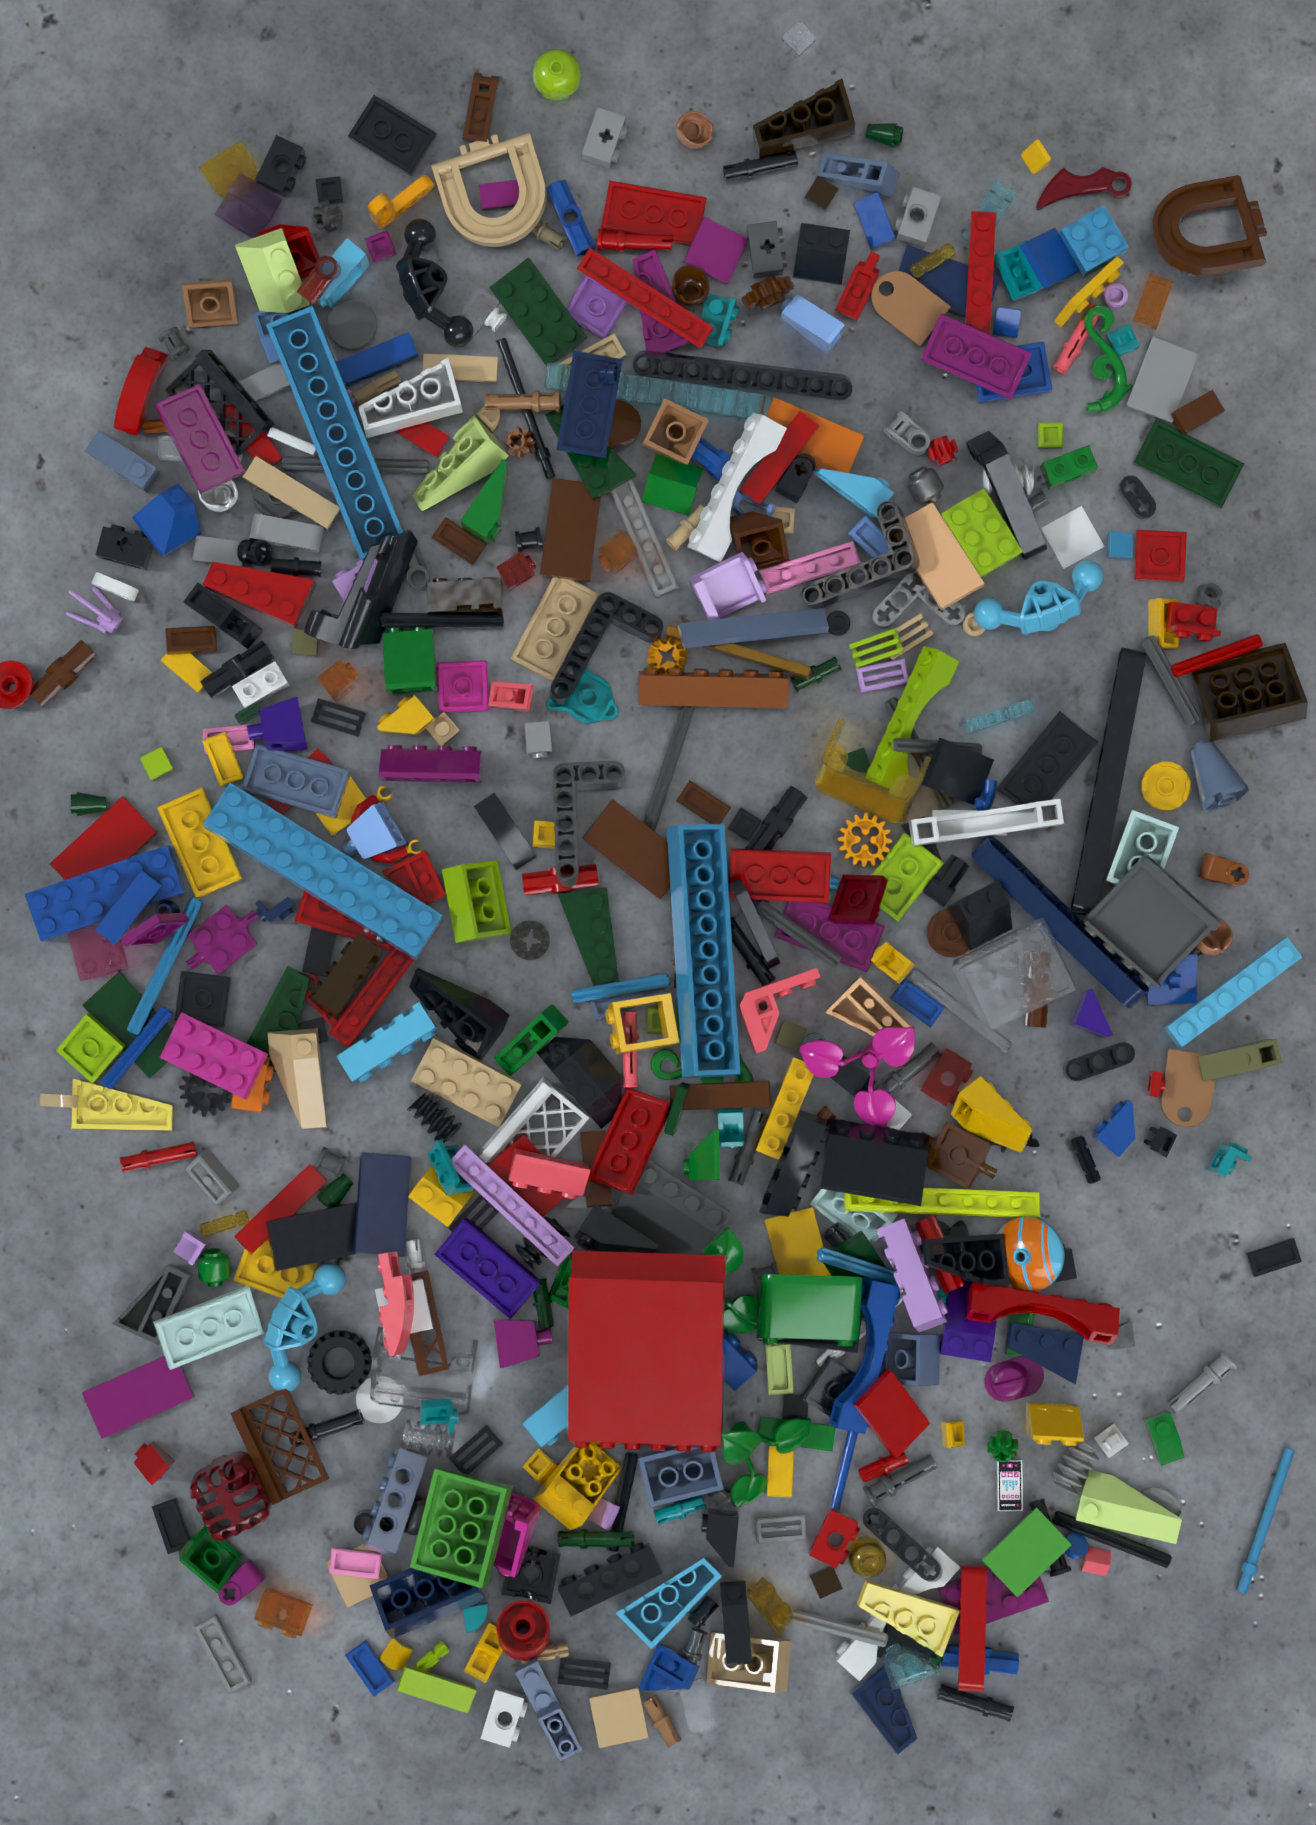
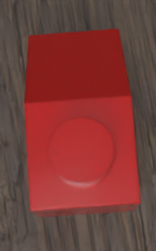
M153 1441L149 1445L144 1443L136 1451L135 1455L138 1458L133 1462L146 1480L153 1485L161 1479L175 1463V1460Z

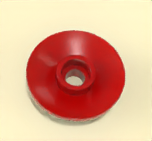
M12 660L0 663V708H17L29 698L33 689V677L30 670L24 664ZM16 684L15 688L10 691V686Z

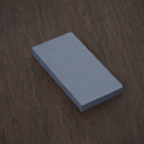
M256 744L241 790L251 795L336 819L351 771L281 750L269 751L266 749V746Z

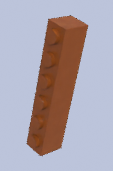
M646 667L644 671H638V705L788 708L789 677L780 670H769L768 674H758V670L752 669L744 670L743 673H734L732 669H719V673H709V670L704 668L694 669V672H684L682 668H669V672H659V668Z

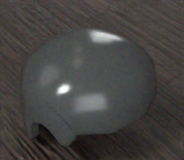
M415 1495L403 1532L414 1536L418 1534L426 1504L424 1498Z

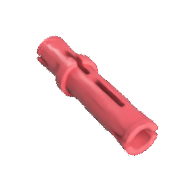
M1090 303L1087 310L1096 304ZM1084 315L1068 342H1064L1062 346L1063 351L1053 365V368L1061 374H1067L1075 357H1079L1082 351L1080 349L1089 335L1084 325ZM1095 316L1092 319L1093 327L1097 322L1099 316Z
M621 1012L626 1045L637 1043V1039H639L636 1022L637 1012ZM637 1051L622 1053L623 1087H638Z

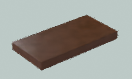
M553 478L540 576L584 582L590 581L601 497L593 501L583 482Z
M612 799L582 839L661 900L670 888L668 842Z

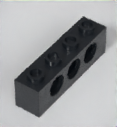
M643 1542L637 1543L629 1548L630 1552L621 1556L620 1553H616L606 1559L608 1562L599 1567L597 1563L585 1568L584 1574L578 1577L572 1574L562 1579V1584L558 1586V1591L570 1617L662 1574V1569L650 1543L646 1545ZM630 1560L636 1561L639 1564V1569L634 1573L626 1571L624 1567L626 1562ZM606 1571H611L616 1575V1580L611 1584L605 1583L602 1580V1575ZM581 1583H591L594 1588L590 1594L581 1593L579 1590Z

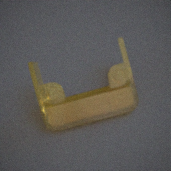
M839 718L824 751L815 778L817 789L826 795L874 816L876 815L893 824L904 822L920 790L931 757L926 756L917 779L909 775H900L893 781L890 789L845 770L848 762V753L837 742L846 721Z

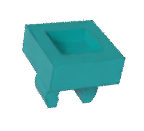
M1130 324L1106 335L1110 346L1118 353L1119 357L1140 346Z

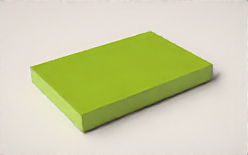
M905 832L872 873V875H883L888 879L879 908L897 922H899L944 864V862L922 845L912 846L911 837Z

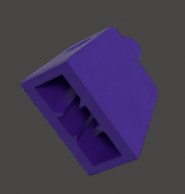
M297 697L259 710L261 723L247 726L249 740L264 738L266 749L269 751L307 749Z

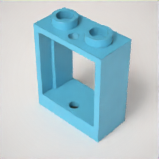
M347 238L309 281L312 299L322 308L327 306L332 310L370 266L366 253Z

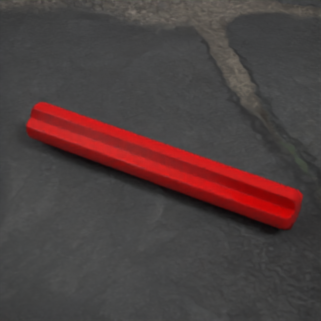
M1256 634L1175 663L1171 666V671L1174 677H1180L1260 648L1263 642L1260 635Z

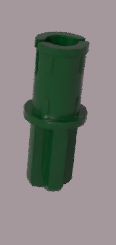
M542 1278L540 1279L542 1283L533 1292L535 1300L533 1306H536L540 1329H547L554 1326L550 1305L552 1300L549 1299L547 1279Z

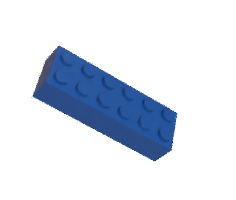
M166 845L26 893L25 897L40 941H48L100 923L141 870L162 885L147 906L187 893L171 846Z

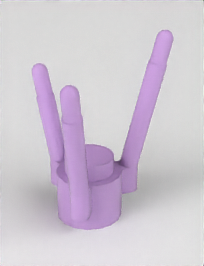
M93 586L92 590L109 611L106 608L101 611L74 590H69V594L99 615L97 621L100 624L71 612H67L66 616L94 627L104 634L107 631L111 634L114 633L123 620L119 615L121 612L107 600L97 587Z

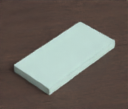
M248 1286L153 1322L170 1370L264 1334L250 1287Z

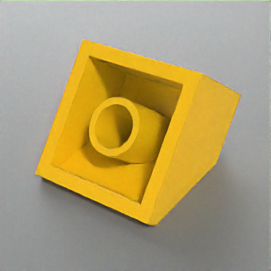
M432 1165L408 1197L449 1227L476 1192V1189L474 1188L472 1192L446 1195Z

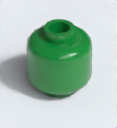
M206 1249L197 1259L199 1280L208 1283L209 1287L222 1286L223 1282L230 1278V1258L222 1249Z

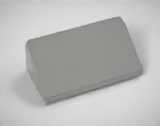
M209 1149L198 1155L185 1168L216 1206L220 1205L240 1187Z

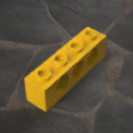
M792 1058L756 1147V1151L778 1160L781 1157L814 1075L807 1068L804 1061Z

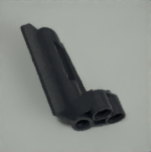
M407 530L401 534L387 533L377 538L375 544L370 546L339 615L332 614L324 609H321V611L312 610L303 632L314 638L348 649H357L360 645L380 643L382 633L385 630V627H382L380 623L381 614L391 613L418 543L412 531ZM381 553L367 592H365L364 586L375 557Z

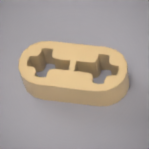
M40 1093L39 1106L78 1108L79 1095Z

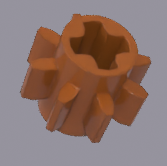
M516 426V431L512 433L506 432L508 438L503 444L510 447L508 454L513 456L517 452V456L523 459L524 454L533 453L531 448L532 444H535L536 441L529 438L532 433L531 431L526 429L522 433V429ZM519 439L522 442L521 446H519V444L517 443Z

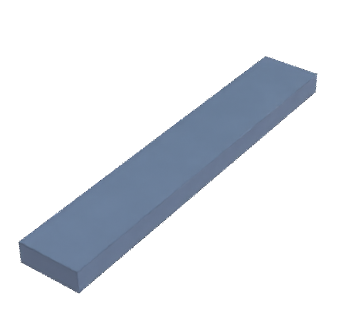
M823 608L679 623L678 626L683 648L828 633L829 630Z

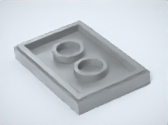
M1152 337L1125 407L1172 424L1173 418L1170 414L1177 410L1199 354Z

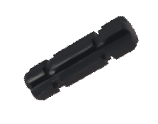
M1083 1136L1073 1138L1071 1143L1073 1148L1077 1150L1076 1155L1082 1170L1086 1172L1087 1182L1093 1184L1100 1181L1101 1177L1098 1170H1095L1096 1165L1089 1148L1085 1146L1087 1145Z

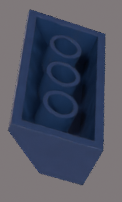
M413 1568L369 1585L384 1629L392 1639L485 1600L483 1592L479 1587Z

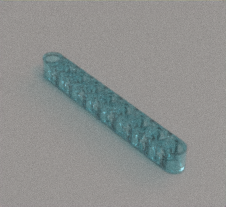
M548 363L544 388L567 392L571 365ZM620 373L616 400L661 406L664 398L690 411L748 419L752 413L763 415L766 396L751 392Z

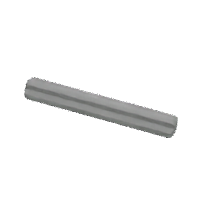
M800 1610L793 1612L792 1622L797 1625L885 1647L888 1641V1635L884 1632Z

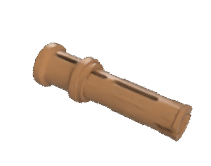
M535 390L532 394H485L486 410L532 409L535 413H539L540 410H555L556 413H560L561 392L556 390L555 393H540L539 390Z

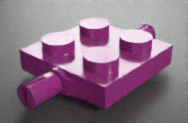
M228 905L222 907L187 935L197 951L193 957L186 961L187 965H190L189 967L193 970V968L204 961L210 964L217 975H219L258 944L250 935L247 926L258 919L259 916L257 914L254 915L256 912L252 909L247 915L240 918L232 912Z

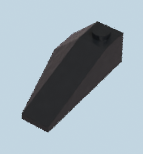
M420 968L415 970L409 988L428 1010H434L442 1020L440 1025L444 1029L449 1028L457 1038L455 1043L462 1050L482 1060L504 1031L510 1015L485 997Z
M1004 1233L922 1240L925 1266L986 1286L1010 1284Z

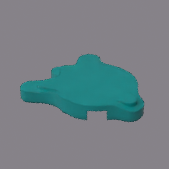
M572 665L573 674H578L580 672L579 668ZM588 668L568 703L558 705L551 698L546 701V707L549 711H564L582 723H596L602 720L611 721L619 713L618 707L614 703L611 686L605 679L593 674ZM558 687V696L567 695L568 691L565 687Z

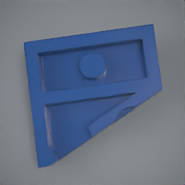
M658 1644L639 1688L646 1691L690 1690L700 1666L666 1645Z

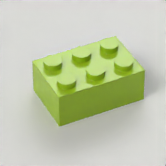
M984 488L941 513L945 523L981 579L1016 559L1023 552Z

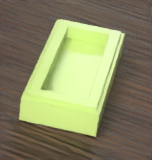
M765 1344L768 1395L794 1394L791 1345Z

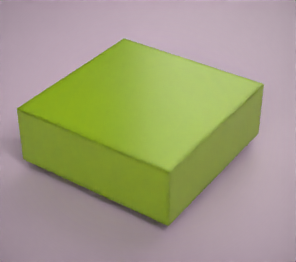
M1063 422L1037 424L1038 449L1063 448Z
M163 747L140 757L150 780H154L174 770Z

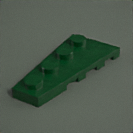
M287 966L247 1044L268 1053L267 1057L270 1058L268 1032L297 1030L310 979L309 976Z

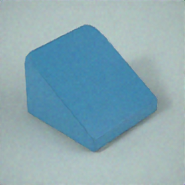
M1110 531L1108 533V558L1132 559L1133 534Z

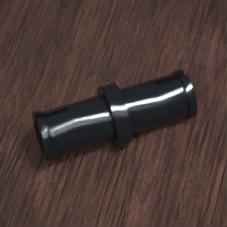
M294 557V560L271 558V572L292 574L297 577L298 575L321 577L322 561L299 560V557Z

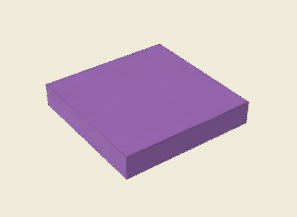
M585 275L567 310L581 328L601 339H605L610 335L628 302Z

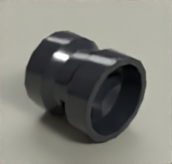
M245 539L238 545L237 556L244 564L263 566L270 562L272 548L267 541Z

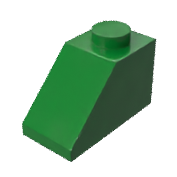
M1164 1410L1143 1418L1161 1466L1185 1457L1171 1412Z

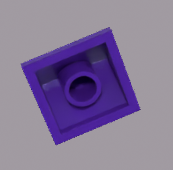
M1093 989L1082 992L1070 1026L1101 1038L1112 1036V1031Z

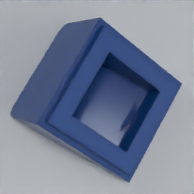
M997 307L992 335L1017 338L1021 310Z

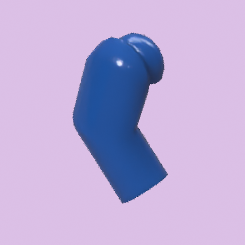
M986 779L983 797L976 798L974 802L976 810H990L995 800L996 780Z

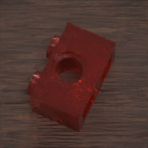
M945 1048L919 1091L944 1107L948 1103L953 1105L959 1094L957 1088L960 1083H966L973 1072L970 1069L972 1063ZM946 1071L954 1075V1082L950 1086H945L941 1081V1076Z

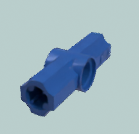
M566 180L556 181L546 187L560 219L561 226L566 232L576 257L585 255L589 248L595 249L596 246L584 222L581 210L577 206ZM569 213H573L578 218L575 222L568 223L564 220V217Z
M947 1644L941 1659V1667L958 1669L959 1646ZM985 1646L984 1675L998 1673L1017 1676L1019 1653L993 1650V1648Z

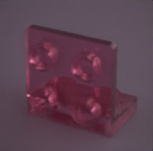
M97 926L70 932L68 937L79 980L85 981L129 969L121 939L116 945L112 944L95 930Z

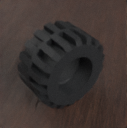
M348 1330L331 1331L320 1337L311 1347L307 1357V1370L311 1375L310 1379L318 1385L317 1387L320 1390L323 1389L329 1394L343 1395L344 1393L353 1392L367 1379L371 1371V1351L366 1346L363 1338L360 1339L354 1332H347ZM337 1347L347 1349L354 1358L353 1370L344 1377L332 1375L325 1366L327 1353Z

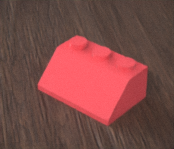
M515 1149L508 1179L513 1181L512 1185L515 1187L527 1189V1186L531 1185L538 1187L537 1191L552 1194V1190L562 1192L563 1197L576 1199L577 1195L583 1197L590 1174V1167L588 1164Z

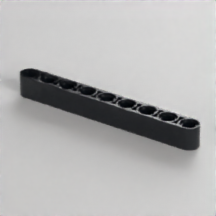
M647 350L638 352L633 360L635 372L645 377L834 400H845L851 396L853 391L850 378L836 373ZM642 357H646L651 361V366L647 369H642L638 366L637 361ZM670 360L675 363L676 368L672 372H666L663 370L662 364ZM692 363L698 364L701 370L698 374L691 375L686 370L688 365ZM714 367H722L725 370V375L721 378H715L711 374ZM739 370H747L750 373L749 378L745 381L738 380L736 373ZM764 373H772L775 377L774 381L770 384L763 383L760 378ZM788 376H796L799 379V383L794 387L787 386L785 380ZM813 379H821L824 382L823 387L819 390L812 389L810 382ZM838 382H846L848 389L845 392L838 393L835 391L834 387Z

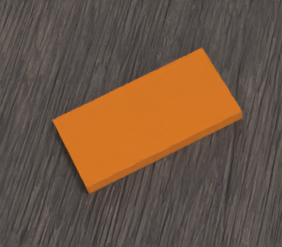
M773 397L766 414L767 418L787 428L798 412L801 411L819 425L817 431L798 455L807 453L814 457L816 461L815 469L822 468L844 473L850 472L865 437L864 435Z

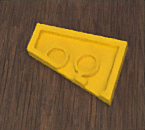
M1116 256L1067 303L1054 322L1061 328L1076 312L1080 314L1089 305L1088 300L1091 297L1096 299L1105 290L1104 285L1107 282L1112 284L1120 276L1121 273L1118 270L1124 262Z

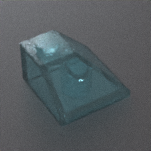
M900 1644L889 1646L885 1649L886 1653L882 1654L892 1690L941 1673L939 1660L907 1645L900 1647Z

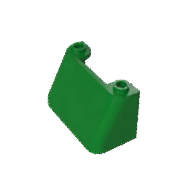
M786 1274L761 1275L757 1279L756 1339L763 1340V1344H778V1340L784 1338L833 1340L838 1342V1346L853 1347V1342H858L862 1278Z

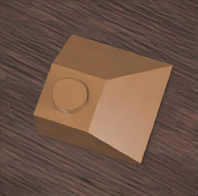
M664 398L641 446L664 457L688 465L709 420Z

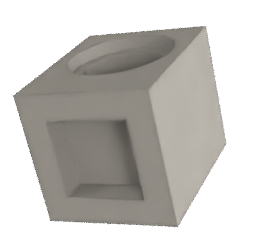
M550 722L524 723L527 754L533 755V759L547 758L548 753H553Z

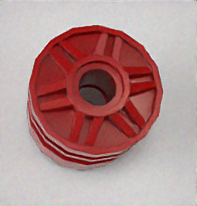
M523 1600L513 1602L502 1610L497 1620L496 1630L499 1645L504 1653L519 1661L532 1660L541 1655L549 1644L550 1624L544 1610L532 1601ZM523 1627L529 1629V1632L526 1634H520L517 1631Z

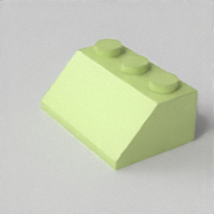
M282 228L235 245L260 311L289 313L310 305Z

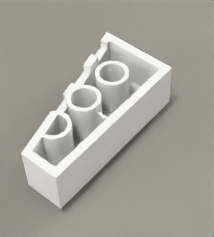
M448 358L442 360L440 364L433 368L422 371L420 375L413 379L400 383L393 390L386 391L358 407L367 438L463 412Z

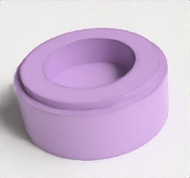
M1112 283L1103 292V302L1110 309H1119L1125 305L1128 299V291L1122 284Z

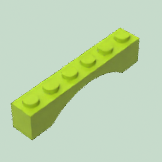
M923 646L894 714L888 723L882 741L877 748L874 759L867 770L864 783L885 794L899 798L909 776L908 752H895L892 749V741L894 738L911 737L915 722L922 709L937 692L950 684L959 664L958 660L941 650Z

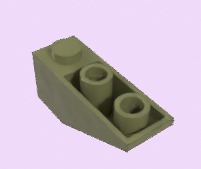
M1264 1039L1197 1056L1202 1081L1282 1064L1277 1039Z

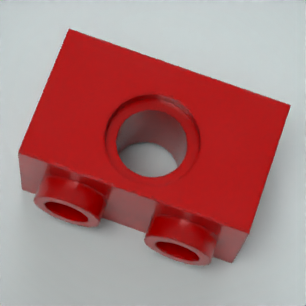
M829 1508L808 1552L809 1556L836 1569L839 1563L843 1565L849 1554V1551L846 1550L849 1542H854L859 1534L858 1521L835 1509ZM832 1533H840L843 1539L840 1544L832 1545L829 1543V1536Z

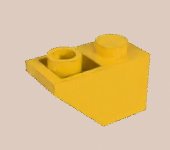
M415 695L412 698L407 696L397 704L399 708L394 713L387 712L378 720L380 724L377 728L381 733L417 736L435 719Z

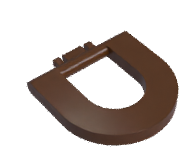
M1235 175L1182 186L1169 193L1158 205L1153 217V242L1161 257L1176 269L1194 275H1216L1260 267L1266 263L1259 237L1267 236L1266 228H1264L1265 224L1258 201L1248 202L1241 176ZM1236 205L1246 240L1214 246H1198L1190 243L1182 236L1179 225L1185 217L1194 212Z

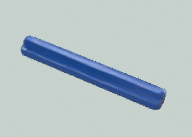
M162 1006L102 1078L101 1083L105 1087L112 1089L172 1017L173 1013L168 1008Z

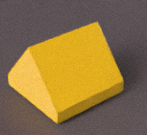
M941 1421L943 1447L954 1448L965 1445L964 1421Z
M391 1638L379 1659L389 1668L401 1672L414 1649L396 1638Z

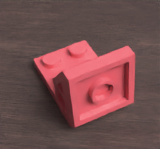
M817 968L744 994L739 1010L755 1054L766 1050L779 1016V1010L773 995L777 994L778 998L793 993L792 988L799 985L802 990L816 985V980L820 978ZM766 1003L767 1009L764 1011L760 1010L758 1005Z

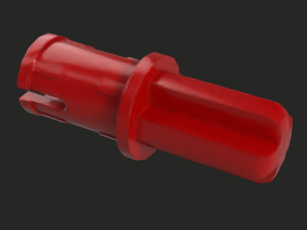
M904 1452L897 1459L891 1455L884 1458L880 1456L878 1461L860 1468L858 1473L861 1480L867 1482L883 1474L888 1476L889 1472L909 1463Z

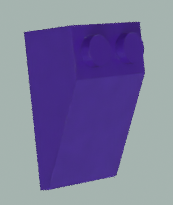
M964 1280V1286L948 1292V1313L945 1314L947 1322L944 1323L942 1328L940 1354L991 1362L996 1320L988 1324L965 1319L967 1291L973 1281Z

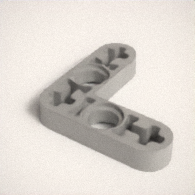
M916 571L906 575L872 613V621L875 626L883 629L888 628L918 598L948 626H958L965 617L963 607L958 602H955L948 606L951 611L957 609L959 611L957 616L960 619L956 620L954 618L949 620V612L946 609L941 613L938 610L940 608L937 604L930 603L928 599L930 592L923 581H921L922 586L917 584L912 589V592L916 593L914 596L911 595L908 589L902 587L903 584H906L908 588L912 584L913 579L911 577L913 575L915 577L919 576ZM903 592L907 596L906 604L901 606L895 604L893 600L894 594ZM888 601L891 607L899 612L895 614L892 610L887 617L889 619L888 622L885 620L879 622V614L877 612L884 613L889 608L888 605H885Z

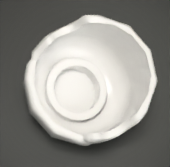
M233 480L202 494L198 491L201 502L214 512H223L235 505L239 494L236 483Z

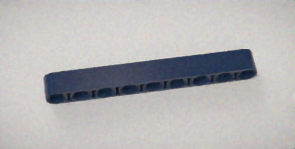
M989 835L972 852L975 862L995 881L999 880L1002 888L1127 1008L1134 1007L1149 992L1148 986L1134 971L1128 969L1116 953L1112 954L1104 947V942L1098 936L1093 937L1084 928L1086 924L998 839Z

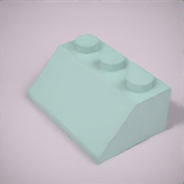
M1131 810L1106 881L1115 885L1145 853L1164 869L1179 827Z
M820 1189L809 1203L833 1223L838 1222L840 1224L839 1227L850 1236H854L862 1230L871 1245L879 1239L876 1229L893 1223L898 1213L844 1211V1193Z

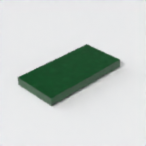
M1155 419L1133 462L1134 465L1220 509L1223 507L1244 466V463L1187 434L1183 435L1181 431L1158 419Z
M119 971L82 1006L126 1045L123 1049L124 1052L138 1036L130 1033L127 1027L142 995ZM152 1007V1009H151V1011H150V1014H149V1016H148V1018H147V1020H146V1022H145L143 1028L148 1024V1022L152 1019V1017L157 1013V1011H156L153 1007ZM168 1023L163 1026L134 1062L149 1079L168 1063L160 1058L173 1030Z

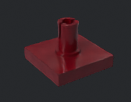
M843 874L828 919L833 923L874 925L875 920L879 916V907L888 879L883 875Z

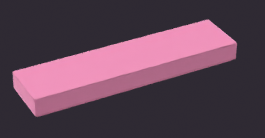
M854 541L759 570V574L766 587V595L832 575L861 562Z

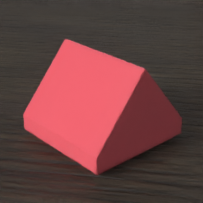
M1089 1547L1088 1552L1084 1555L1081 1571L1106 1576L1110 1568L1111 1551Z

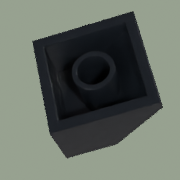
M801 223L793 278L842 285L850 230Z
M999 880L947 906L970 951L1013 929L1010 901Z
M708 1508L707 1514H702L701 1532H705L706 1540L727 1566L734 1568L739 1522L738 1511Z

